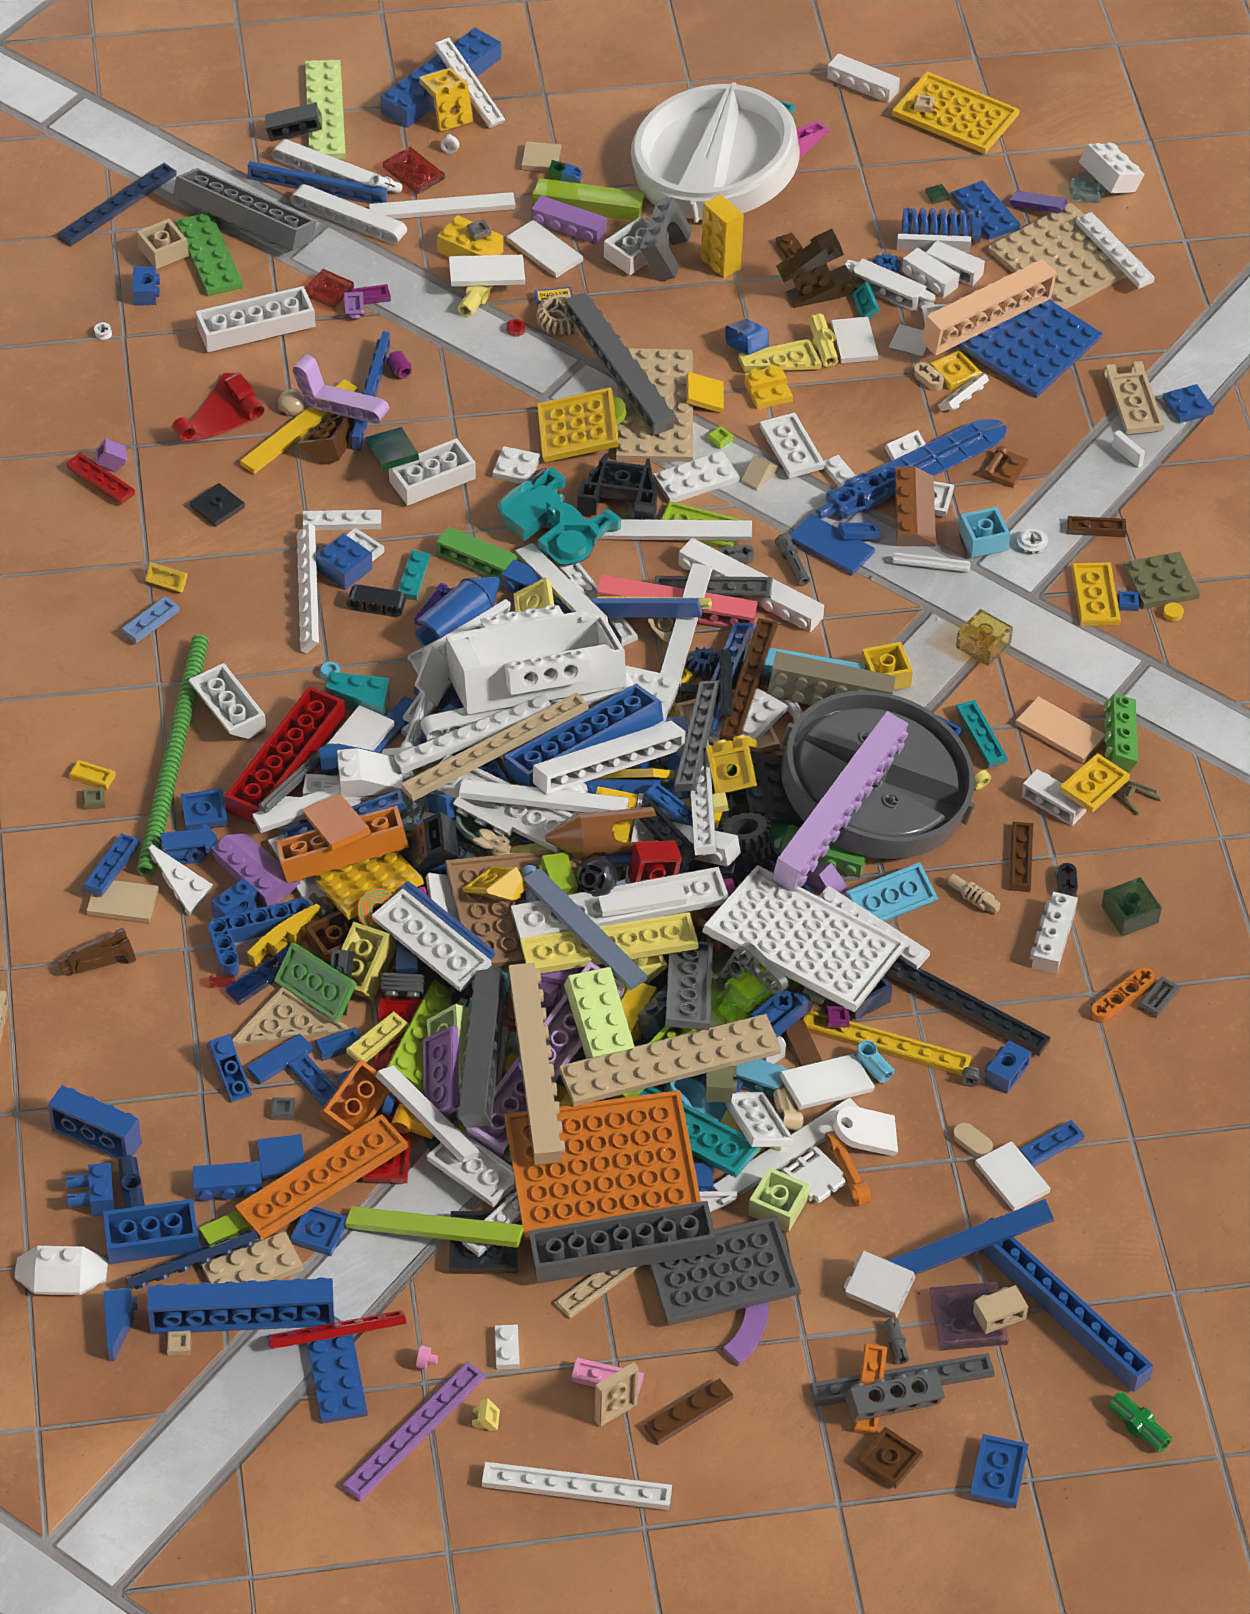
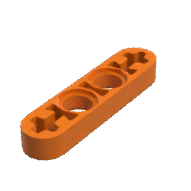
M1147 967L1135 971L1092 1005L1091 1018L1098 1023L1108 1021L1153 986L1155 979L1154 971ZM1127 986L1134 987V988L1136 989V991H1135V992H1127V991L1125 990V987H1127ZM1118 998L1121 1000V1003L1114 1004L1110 999Z

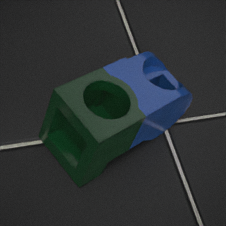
M551 160L547 179L580 183L583 172L577 166Z

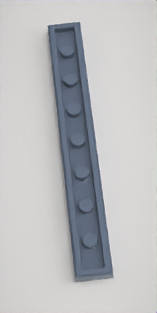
M541 868L523 878L525 885L606 967H611L612 973L629 990L647 980V975Z

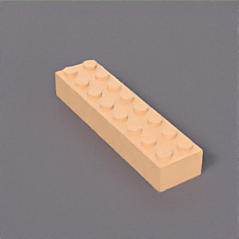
M1041 259L1023 269L1017 270L1009 276H1004L1000 280L988 284L980 290L974 291L964 298L958 299L956 302L929 313L926 317L922 343L936 356L1051 299L1057 272Z

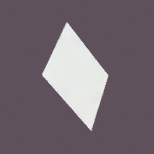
M899 324L889 348L923 356L927 348L922 343L924 330Z

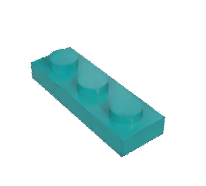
M415 550L410 552L398 589L409 600L417 601L429 565L430 553Z

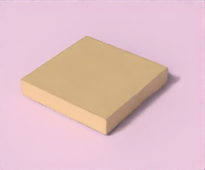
M526 142L522 170L548 172L551 160L560 161L562 144Z

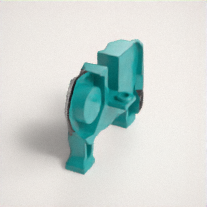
M553 467L549 470L547 468L538 469L525 482L509 491L499 501L497 510L502 515V521L510 531L518 534L524 542L547 525L551 530L538 539V549L559 565H572L582 562L589 557L596 541L606 531H618L621 529V518L607 508L603 514H598L596 517L588 520L585 519L572 505L562 502L561 498L563 495L557 493L556 489L565 487V476Z

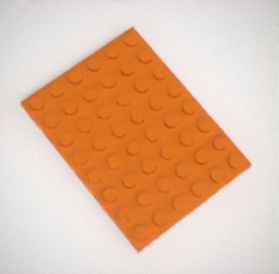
M680 1090L590 1102L574 1107L573 1105L560 1106V1115L556 1116L557 1121L562 1122L563 1134H559V1137L565 1143V1153L561 1154L560 1163L534 1165L527 1111L504 1114L521 1223L524 1229V1240H530L529 1231L701 1202Z

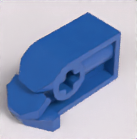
M207 824L202 825L203 829L161 833L162 851L182 865L199 863L212 852L211 847L217 843V837Z
M782 991L772 996L754 1011L752 1017L766 1014L776 1037H778L801 1017L807 1016L813 1004L808 994Z

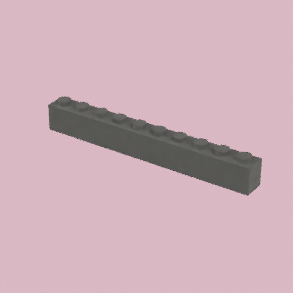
M586 292L566 298L565 313L653 436L673 429L674 420L676 419L675 412L669 408L665 398L661 397L655 384L650 382L647 373L642 371L638 361L630 354L629 348L625 347L622 343L620 336L616 335L613 331L612 325L605 320L602 311L598 310L595 306L594 300Z

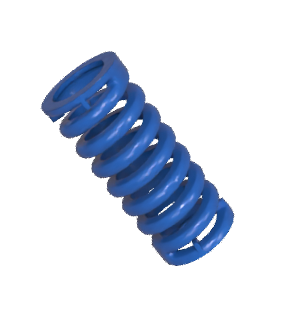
M903 207L902 234H910L911 224L913 223V234H920L922 224L923 235H930L932 223L933 235H939L942 222V235H949L952 224V236H959L960 225L962 227V236H968L971 224V243H980L981 210H975V212L969 210L966 216L965 211L960 209L956 216L954 209H950L946 215L944 209H940L937 214L936 210L931 208L927 215L926 209L920 208L917 216L915 208Z

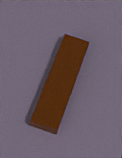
M1012 823L1009 891H1031L1033 823Z

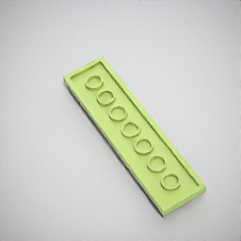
M340 60L305 61L307 104L317 102L322 115V129L309 132V148L337 159H346Z

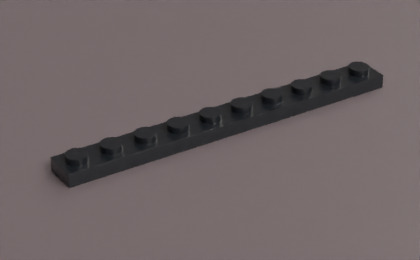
M899 958L895 960L884 974L1037 1056H1040L1050 1043V1036L921 968L916 970Z

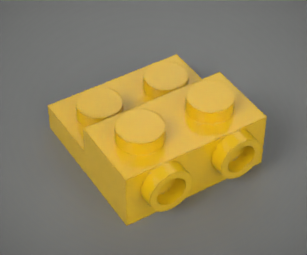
M768 365L765 369H751L745 373L744 385L757 409L793 401V395L787 385V377L780 365Z

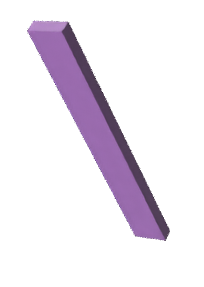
M467 1361L342 1484L343 1489L361 1502L485 1379V1374Z

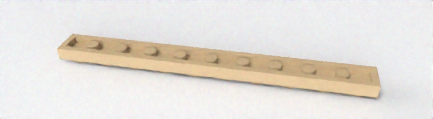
M576 692L401 783L402 790L412 801H415L589 710L588 703Z

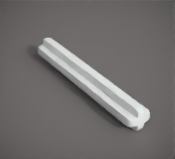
M904 553L893 554L894 564L960 572L970 571L969 561Z

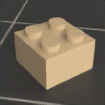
M170 219L137 231L138 248L151 264L156 266V269L188 257L187 239Z

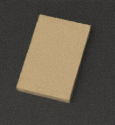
M114 880L102 897L91 894L87 915L150 923L159 887Z
M635 1362L596 1384L595 1422L599 1427L637 1405L639 1367Z

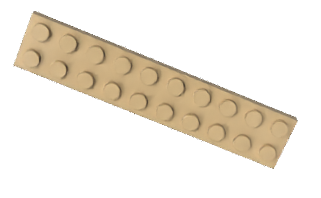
M764 1014L712 1027L709 1030H700L637 1046L632 1050L561 1065L559 1072L574 1107L781 1054L782 1049L767 1015Z

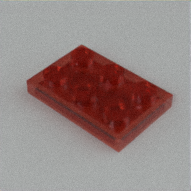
M408 147L383 161V168L417 195L445 179L444 172L412 147Z

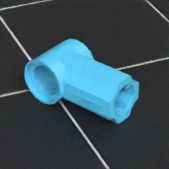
M869 1040L862 1041L859 1044L856 1057L862 1067L867 1069L879 1083L884 1084L894 1075L895 1070L877 1052L876 1044Z

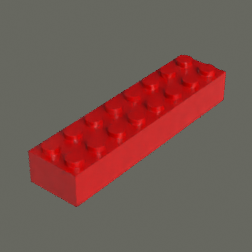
M308 686L224 795L226 812L256 825L253 814L260 811L259 804L312 754L322 747L344 719V700Z

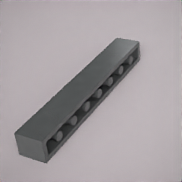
M501 968L477 970L475 980L472 981L473 997L470 998L471 1015L468 1016L467 1049L463 1054L465 1066L461 1072L463 1083L462 1088L459 1089L460 1106L457 1107L458 1119L462 1121L465 1128L491 1126L507 988V979Z

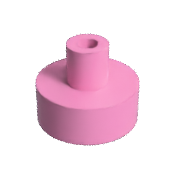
M421 1345L416 1367L426 1370L429 1363L437 1365L438 1356L431 1354V1347Z

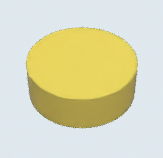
M986 770L975 775L974 788L976 790L984 788L990 782L991 775Z

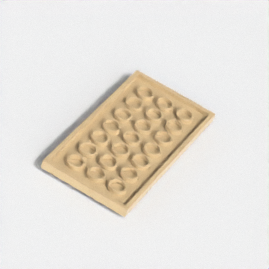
M629 349L630 354L638 361L642 371L647 373L650 382L655 384L661 397L665 398L669 408L673 409L676 419L674 420L673 429L653 436L617 385V397L623 399L627 414L624 420L617 425L619 446L616 447V461H646V458L650 459V462L693 461V405L686 403V375L688 372L693 373V350Z

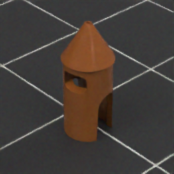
M653 807L585 813L576 812L545 835V840L580 859L588 857L592 853H602L604 855L632 853L635 842H618L612 833L614 824L617 821L656 816Z

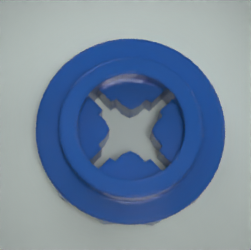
M884 253L876 255L875 259L872 260V263L895 273H898L901 269V260L896 255L892 256L891 253L888 255Z

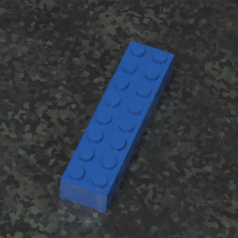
M476 27L453 43L476 77L501 59V42ZM439 54L381 95V113L408 128L435 108L434 97L420 84L419 77L448 68Z
M636 683L506 754L504 760L507 776L520 786L537 787L533 784V765L653 727L664 721L661 701Z
M319 1277L316 1279L296 1278L293 1280L273 1279L270 1281L250 1280L247 1282L227 1281L224 1283L204 1282L201 1284L181 1283L178 1285L158 1284L148 1286L151 1334H167V1332L190 1331L195 1333L308 1328L335 1323L333 1278Z

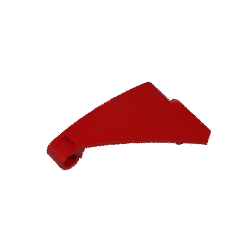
M240 372L223 373L209 398L190 422L185 417L177 418L171 427L182 441L209 438L234 430L260 418L264 414L265 408L256 398L253 388Z

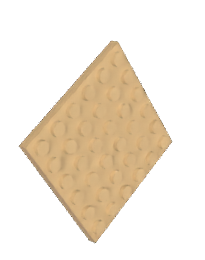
M1072 203L1067 204L1061 213L1052 212L988 246V252L1012 273L1043 259L1057 272L1050 300L1065 310L1127 277L1076 224V218L1085 214Z

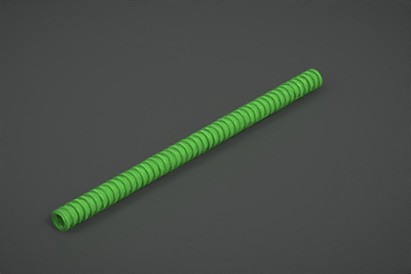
M202 634L194 635L189 647L137 865V872L143 876H152L156 871L157 863H154L148 851L151 845L158 849L161 848V833L165 832L197 692L189 683V679L202 673L209 645V639Z

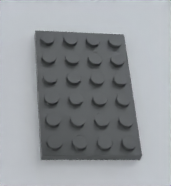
M776 1216L715 1230L717 1253L650 1264L668 1326L801 1294V1289Z

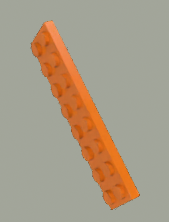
M381 1114L237 1204L235 1210L251 1229L256 1230L259 1239L263 1240L407 1149L408 1143Z

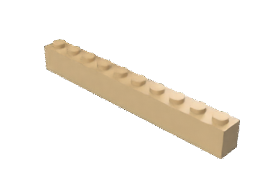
M535 963L509 965V982L534 1165L560 1163L561 1154L565 1153V1143L559 1137V1134H563L562 1122L557 1121L556 1116L560 1115L559 1102H554V1096H557L556 1082L552 1083L551 1077H554L553 1063L549 1064L548 1059L552 1058L551 1045H546V1039H549L548 1026L543 1024V1021H546L545 1007L541 1008L540 1003L544 1002L543 989H538V984H541L540 971H536Z

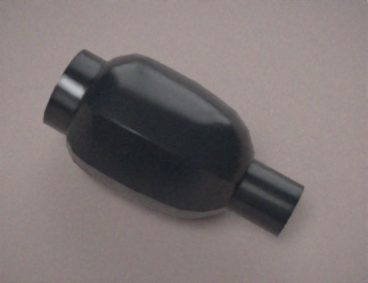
M316 893L310 895L309 899L313 902V905H320L317 914L320 919L338 911L335 904L327 897H319Z

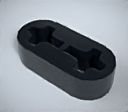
M1063 863L1059 866L1057 873L1058 893L1076 897L1078 889L1077 869L1071 863ZM1066 885L1069 886V890H1070V891H1067V890H1066V888H1065Z

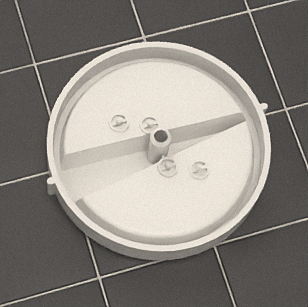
M735 82L732 84H712L692 88L665 100L643 120L633 137L631 145V159L635 179L640 191L645 193V198L653 205H656L660 199L673 197L685 218L693 219L694 223H697L699 219H703V203L720 194L742 213L765 204L779 194L790 182L797 169L800 155L796 125L787 108L767 93L752 87L737 85Z

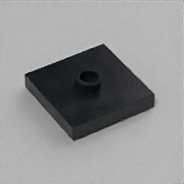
M218 483L190 501V507L217 527L244 509L245 503Z

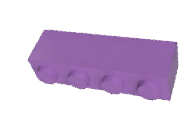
M540 196L531 208V221L534 220L541 226L598 244L606 232L607 217L544 196Z

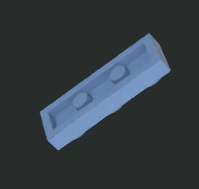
M165 596L124 626L122 633L137 644L180 612V607Z

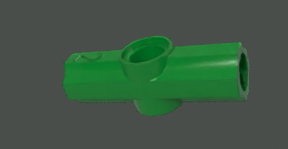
M1118 1392L1113 1396L1108 1407L1125 1422L1126 1429L1134 1437L1140 1436L1157 1453H1162L1167 1449L1173 1437L1156 1423V1419L1146 1407L1140 1408L1124 1392Z

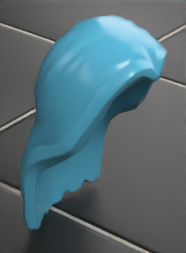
M688 1077L665 1083L664 1092L680 1090L681 1099L684 1104L721 1122L728 1108L724 1102H705V1086L701 1082Z

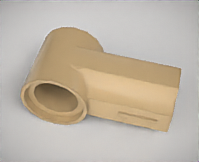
M786 1087L777 1089L773 1093L777 1109L776 1113L787 1130H800L803 1124L802 1113L796 1110L795 1101Z

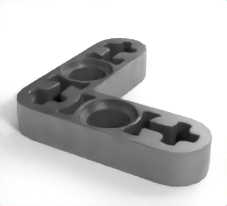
M745 942L736 948L717 978L719 986L724 991H731L737 987L747 971L758 979L772 994H779L788 987L785 975L749 942ZM734 962L739 964L741 971L735 968ZM758 964L763 965L765 973L760 971Z

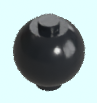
M594 856L587 858L578 866L575 879L581 893L586 892L593 897L609 894L617 885L618 873L611 861L604 857Z

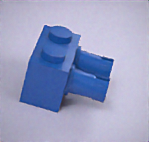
M110 1162L88 1164V1171L86 1173L66 1175L67 1189L88 1187L89 1189L83 1193H68V1208L89 1206V1208L91 1207L92 1217L103 1216V1211L115 1210Z

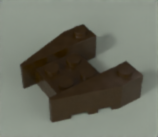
M833 229L816 235L810 240L811 243L805 248L801 246L796 250L797 254L789 260L786 258L776 266L783 282L792 279L795 288L786 291L794 308L839 299L857 290L846 264L829 271L827 263L844 255Z

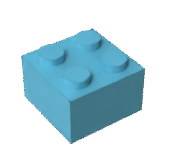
M998 507L960 514L959 532L971 558L1009 549L1010 532Z

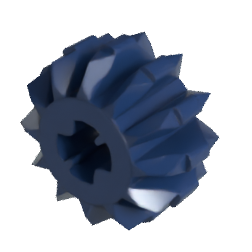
M704 646L700 649L696 647L695 651H690L687 659L688 670L694 674L695 678L699 676L703 680L705 677L712 678L719 662V654L716 651L714 652L713 648L706 649Z

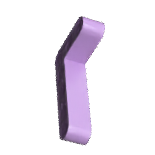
M303 355L292 369L302 400L310 408L376 424L381 421L390 409L388 403L381 398L324 385L317 362L310 355Z

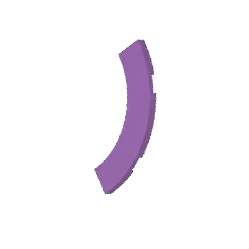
M769 1302L746 1307L745 1317L739 1331L724 1347L723 1352L738 1366L750 1357L757 1348L762 1335H764L768 1321Z

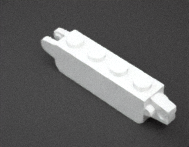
M862 259L860 262L847 260L845 263L857 288L866 282L870 285L875 296L909 311H916L918 308L922 309L923 305H934L932 302L935 301V295L927 291V286L865 259Z

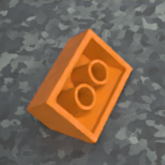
M360 1059L352 1067L318 1116L335 1129L351 1134L372 1120L391 1091L376 1077L378 1071Z

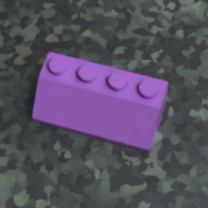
M247 833L226 835L211 847L215 861L235 880L239 882L244 878L258 890V901L265 907L277 904L291 893L296 886L301 884L300 881L287 883L281 864Z

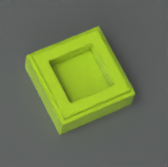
M719 426L707 434V440L718 449H721L734 441V435L722 426Z

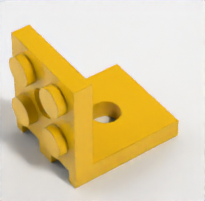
M447 68L419 77L420 84L434 97L437 125L440 131L473 122L469 86L452 68ZM453 106H457L456 111L454 113H450V109Z
M740 735L733 737L734 741L719 740L715 741L712 746H706L715 794L730 793L757 786L750 750L759 748L758 740L751 739L750 736ZM732 764L737 767V773L734 776H730L727 772L728 767Z

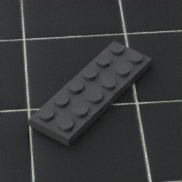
M698 941V949L669 953L665 1026L709 1030L712 942Z

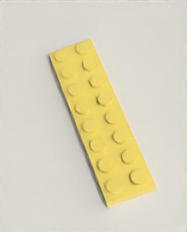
M690 912L599 926L631 959L698 949V940ZM571 931L520 939L525 963H535L536 971H540V974L586 967L589 962L595 965L603 964Z

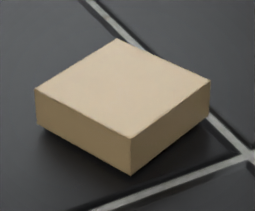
M917 94L914 111L932 113L935 97Z
M167 1332V1355H191V1332Z

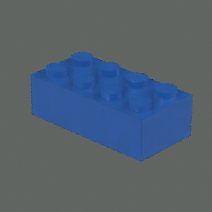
M61 1085L48 1103L53 1131L103 1153L121 1159L125 1155L133 1156L142 1144L139 1120L132 1113H125L111 1104L107 1105L98 1101L93 1096H86L74 1088H68Z
M193 1199L103 1211L109 1264L183 1254L200 1249Z

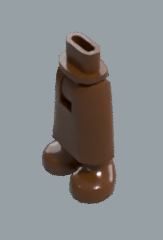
M122 927L109 937L103 935L67 954L65 959L59 960L58 964L63 975L71 972L74 975L76 971L81 973L116 964V956H124L130 963L135 962L136 957L127 934Z

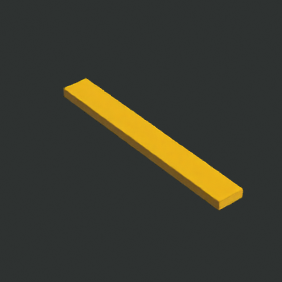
M345 379L335 386L336 388L359 393V388ZM308 407L241 459L240 465L251 473L256 474L332 413Z
M813 1010L807 1016H803V1020L810 1033L859 1046L862 1041L869 1040L876 1044L877 1052L962 1076V1070L965 1067H969L972 1056L851 1021L849 1028H828L827 1014Z

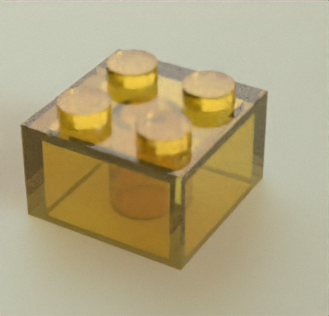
M979 609L957 632L956 648L989 666L1011 644L1013 627L986 611Z

